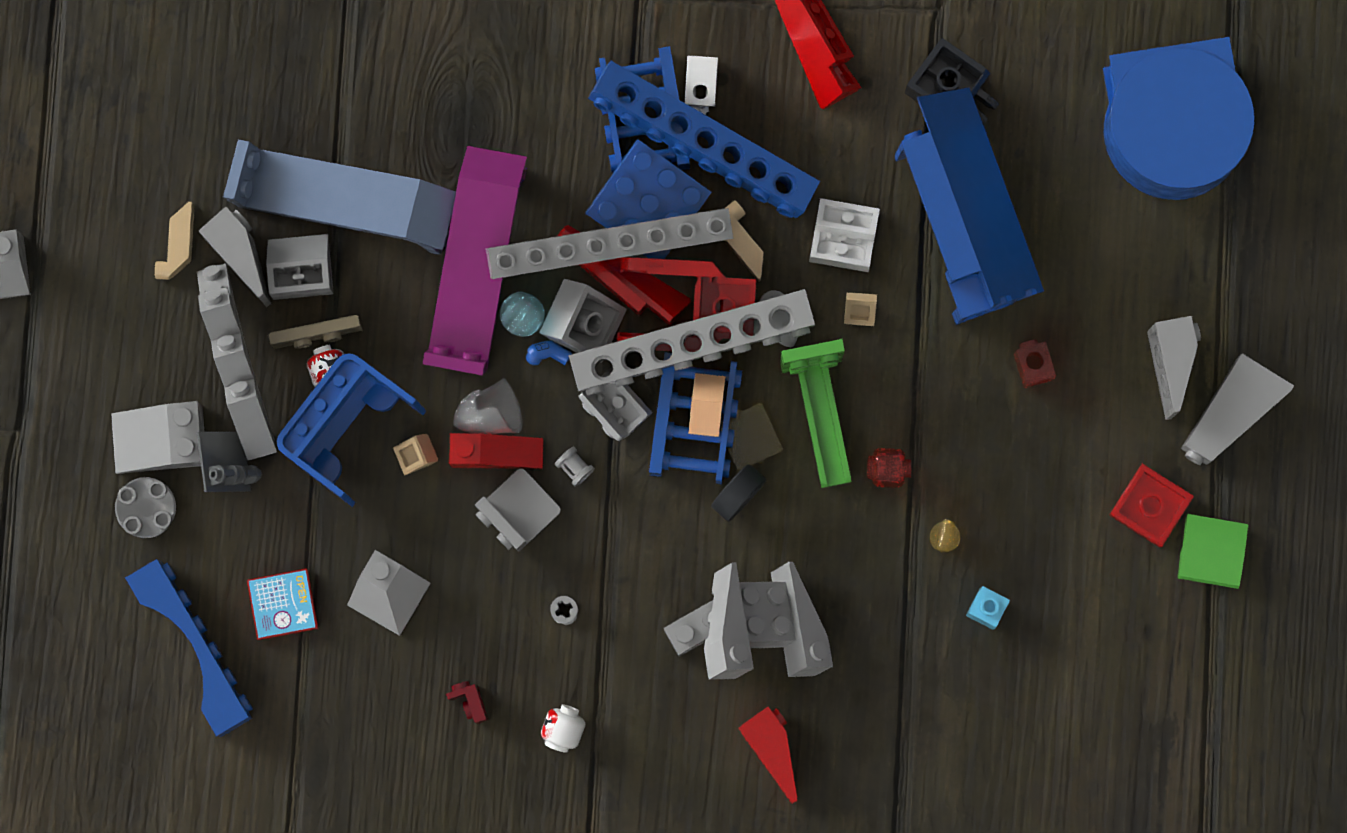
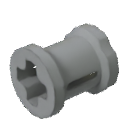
M573 446L555 462V466L557 468L561 467L573 480L572 484L576 487L595 468L592 465L588 466L576 453L577 449Z
M560 596L552 602L550 612L557 623L569 625L577 619L579 609L572 598ZM561 603H564L565 606L572 605L573 607L569 611L571 616L566 619L563 615L557 616L556 614L560 611L559 605Z

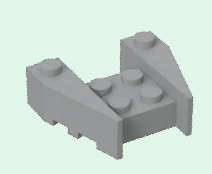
M732 562L714 573L712 586L714 599L707 623L710 624L709 636L705 639L704 645L709 680L736 679L754 669L750 648L783 647L788 677L816 676L833 667L827 633L793 562H788L772 571V582H739L736 562Z

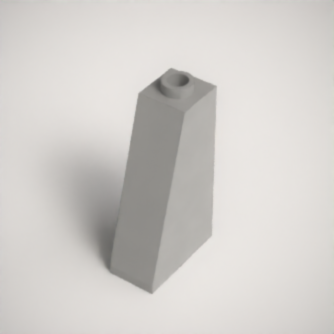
M1241 354L1232 365L1181 449L1186 452L1185 457L1197 465L1202 463L1209 464L1293 389L1294 385L1246 355Z

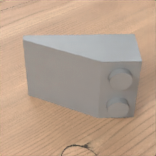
M225 207L205 224L199 232L261 302L268 307L271 304L255 241L249 233L253 228L237 210L231 213Z
M1192 316L1155 322L1147 332L1165 420L1172 419L1181 410L1198 347L1197 341L1201 340L1198 323H1193Z
M198 401L164 404L111 414L116 474L201 466L197 432L205 431L203 406Z

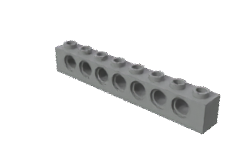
M729 208L490 247L486 248L490 278L496 279L733 239Z
M803 289L568 356L578 391H586L587 396L603 392L604 385L614 382L616 387H621L634 383L633 377L644 374L645 379H650L663 375L662 369L674 366L675 371L692 367V361L703 358L705 363L722 358L721 352L733 349L734 354L752 350L750 344L762 341L763 346L781 342L780 336L792 333L793 338L811 333L809 328L814 327L815 323L806 291ZM777 311H786L790 315V322L787 326L777 327L773 323L772 318ZM748 319L759 321L761 324L759 333L754 336L747 335L743 331L745 321ZM720 327H726L731 331V339L725 344H719L714 340V332ZM691 335L698 336L702 341L701 348L696 352H689L684 347L686 338ZM668 344L671 346L672 355L669 359L662 361L656 358L655 349L658 345ZM631 352H638L643 358L641 366L636 369H631L626 365V357ZM602 360H609L613 365V371L607 377H600L596 371L597 364Z

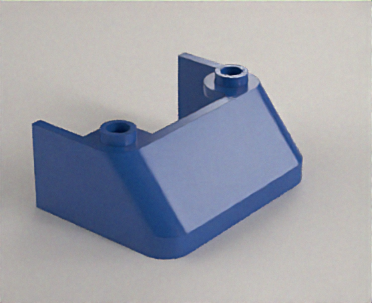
M344 354L334 362L280 432L277 438V446L280 452L353 507L356 502L334 485L342 472L340 460L330 452L366 404L376 411L385 412L393 408L398 400L401 399L421 415H424L426 410L415 398L354 354Z

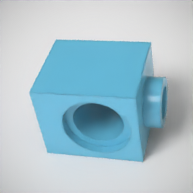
M982 586L966 616L993 630L997 627L1010 600Z

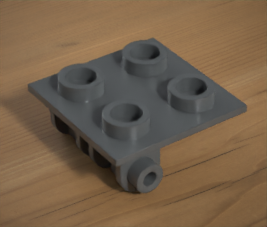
M197 432L204 492H250V484L260 480L262 472L255 465L248 466L238 433Z

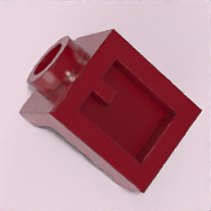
M465 681L451 686L452 692L446 694L447 699L451 701L466 696L467 701L462 703L468 720L473 718L476 724L489 720L478 685H470L469 681Z

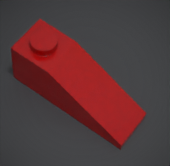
M450 433L449 464L452 468L543 469V438Z
M768 706L741 725L738 730L788 800L793 804L797 801L787 732L783 727L787 722L777 708L771 711Z

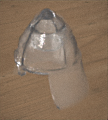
M502 379L483 391L474 390L465 397L455 411L453 425L471 434L520 433L523 419L518 400L506 379Z

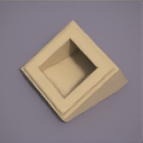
M427 434L416 435L393 447L404 475H408L438 461V457Z

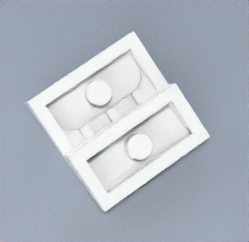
M820 198L809 262L868 272L880 209Z

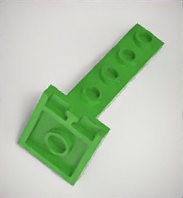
M842 339L783 350L780 358L782 373L790 372L791 375L798 374L821 488L851 483L828 369L837 366L838 362H842L845 351Z

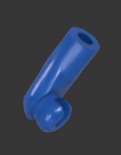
M547 340L529 346L526 360L531 365H539L542 359L551 357L559 363L566 365L570 360L568 355H572V352L553 341Z

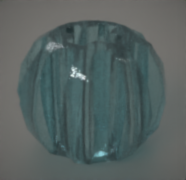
M519 291L503 301L500 308V319L503 326L509 332L520 337H527L541 328L545 319V309L535 296Z

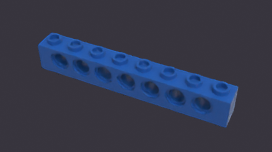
M610 61L604 68L588 97L599 110L607 113L612 112L619 116L620 121L625 125L633 128L638 127L647 132V137L655 142H664L673 147L672 150L677 155L694 159L699 162L698 165L703 170L720 174L725 177V181L736 188L742 187L751 192V196L762 203L768 202L777 207V211L783 216L798 218L803 214L820 183L814 177L613 61ZM618 92L627 93L630 97V103L622 102L618 97ZM644 107L653 108L657 117H648ZM671 122L679 123L683 133L673 131ZM697 137L705 138L709 148H702L697 142ZM723 152L731 153L735 163H728L724 159ZM750 167H755L759 170L761 174L760 179L754 178L750 174ZM776 182H781L785 185L786 194L780 193L776 189Z

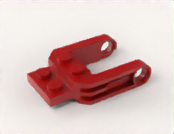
M621 257L620 272L696 276L698 280L695 285L693 320L755 303L756 279L726 278L712 261ZM748 319L743 325V331L747 335L753 336L754 319ZM720 327L715 330L714 340L717 343L721 339H731V331L728 328ZM617 332V342L647 333ZM695 335L687 337L684 342V347L689 352L698 351L702 345L701 339ZM660 344L655 350L672 351V348L668 344Z

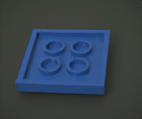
M637 139L585 214L605 228L694 214L700 210L712 192ZM671 249L645 253L643 255L647 258L665 259Z

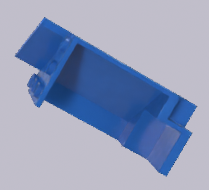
M970 88L917 97L929 132L922 134V131L918 130L905 135V139L901 141L894 157L896 161L907 158L947 267L945 276L957 306L956 310L952 313L956 325L1013 305L1018 300L1044 292Z

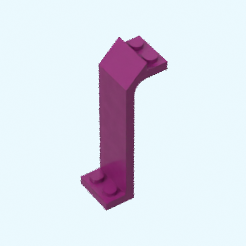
M467 146L457 184L429 349L424 353V365L483 375L487 372L504 277L490 278L486 248L510 244L519 190L527 174L528 167H525L526 156Z

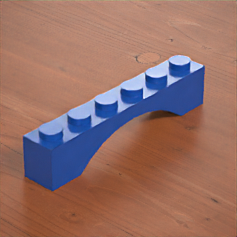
M156 559L125 577L141 605L154 609L168 617L183 631L191 642L199 659L203 675L201 711L215 735L222 737L251 720L252 717L249 711L253 710L244 694L239 696L233 685L238 682L230 668L224 669L218 660L222 657V654L215 642L209 643L203 634L207 631V628L199 615L195 617L192 615L188 606L192 605V602L184 589H177L173 582L177 576L168 562L163 564L162 561Z

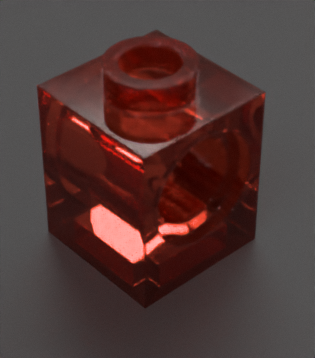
M1037 339L1019 344L1020 349L1015 351L1014 357L1024 389L1053 381L1056 374L1046 341L1038 344ZM1030 355L1039 357L1042 362L1041 368L1037 370L1029 368L1026 363V357Z

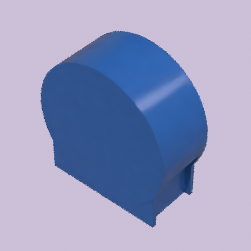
M1225 37L1109 55L1110 66L1103 68L1109 102L1104 119V141L1110 160L1119 174L1141 192L1168 200L1197 197L1214 189L1223 182L1246 153L1254 129L1252 100L1243 80L1235 71L1230 38Z

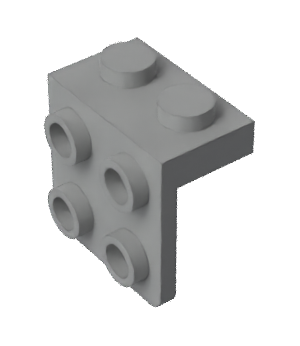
M518 469L487 499L483 496L475 504L479 510L476 516L487 528L493 525L500 532L497 539L508 550L514 547L518 552L560 514V507L524 469Z

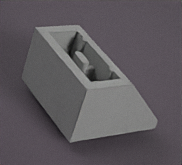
M328 234L268 240L267 276L269 295L273 300L334 294Z

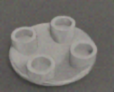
M149 477L137 478L119 490L115 502V514L119 524L127 533L140 538H151L162 534L172 524L176 514V501L172 491L163 482Z

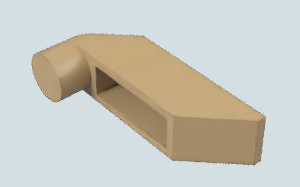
M734 200L725 207V209L729 208L733 239L724 241L759 282L761 281L764 252L738 222L746 213L738 202Z
M192 202L186 203L170 218L167 262L156 261L155 279L169 280L191 262L194 204Z

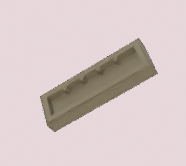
M357 315L271 332L269 339L274 349L294 345L295 349L312 346V341L323 339L325 343L341 340V335L363 331L360 318Z

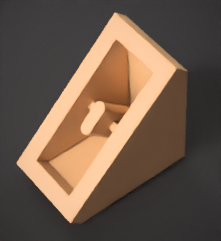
M695 373L688 434L719 437L725 376Z

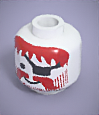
M330 345L313 350L314 356L308 359L307 368L315 387L334 362L344 355L342 350L331 349Z
M562 704L561 709L554 708L548 711L541 730L542 738L546 740V746L560 752H568L569 749L576 748L579 745L585 728V721L578 716V709Z

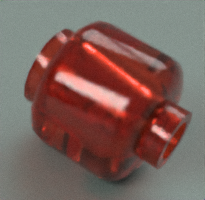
M878 448L873 452V455H868L867 479L872 480L875 487L899 488L903 486L905 478H911V459H905V453L902 449Z

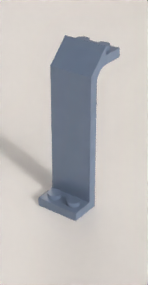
M238 139L223 198L239 208L407 240L422 246L430 253L441 255L448 241V228L452 218L456 191L421 179L261 150L249 141Z

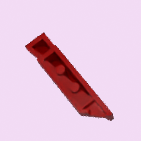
M775 0L820 108L825 109L858 91L861 88L860 84L844 64L853 58L854 55L822 0Z
M566 225L557 236L580 232ZM621 258L579 264L583 270L638 316L648 308L667 325L671 326L691 303L689 297L651 274L620 272Z

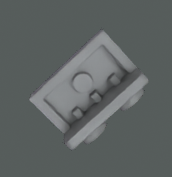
M613 368L607 370L601 377L609 376ZM614 382L604 385V391L587 396L586 391L582 392L578 397L583 402V408L601 422L604 432L609 437L617 441L628 437L652 414V411L628 385L616 387Z

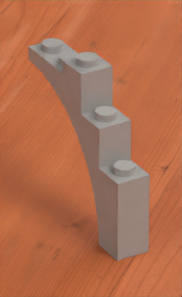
M224 263L217 266H208L204 270L197 271L200 291L198 299L200 313L211 340L213 358L224 385L227 407L247 460L276 453L274 433L247 351L227 265Z

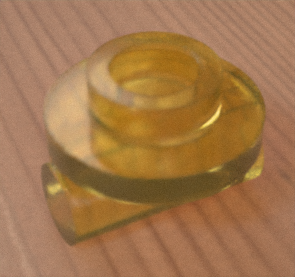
M943 520V522L936 524L932 528L929 538L934 549L939 552L948 553L958 546L960 532L954 525L955 522Z

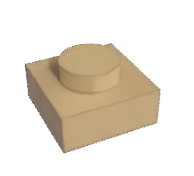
M847 292L844 324L874 326L877 295Z

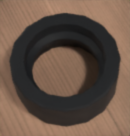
M747 464L722 490L711 507L726 521L730 522L766 482V478L752 465Z

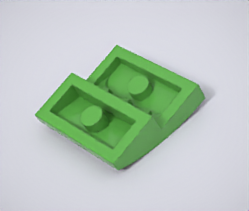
M1188 514L1185 519L1183 547L1180 551L1178 579L1238 589L1243 569L1248 524Z

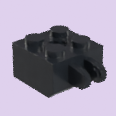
M944 38L939 40L909 81L905 90L906 95L918 102L917 97L969 87L973 99L976 98L986 107L995 110L999 105L993 97L982 90L991 73ZM947 78L953 81L952 87L943 86L941 79H944L945 82ZM978 110L980 118L984 125L988 118L985 116L983 112Z

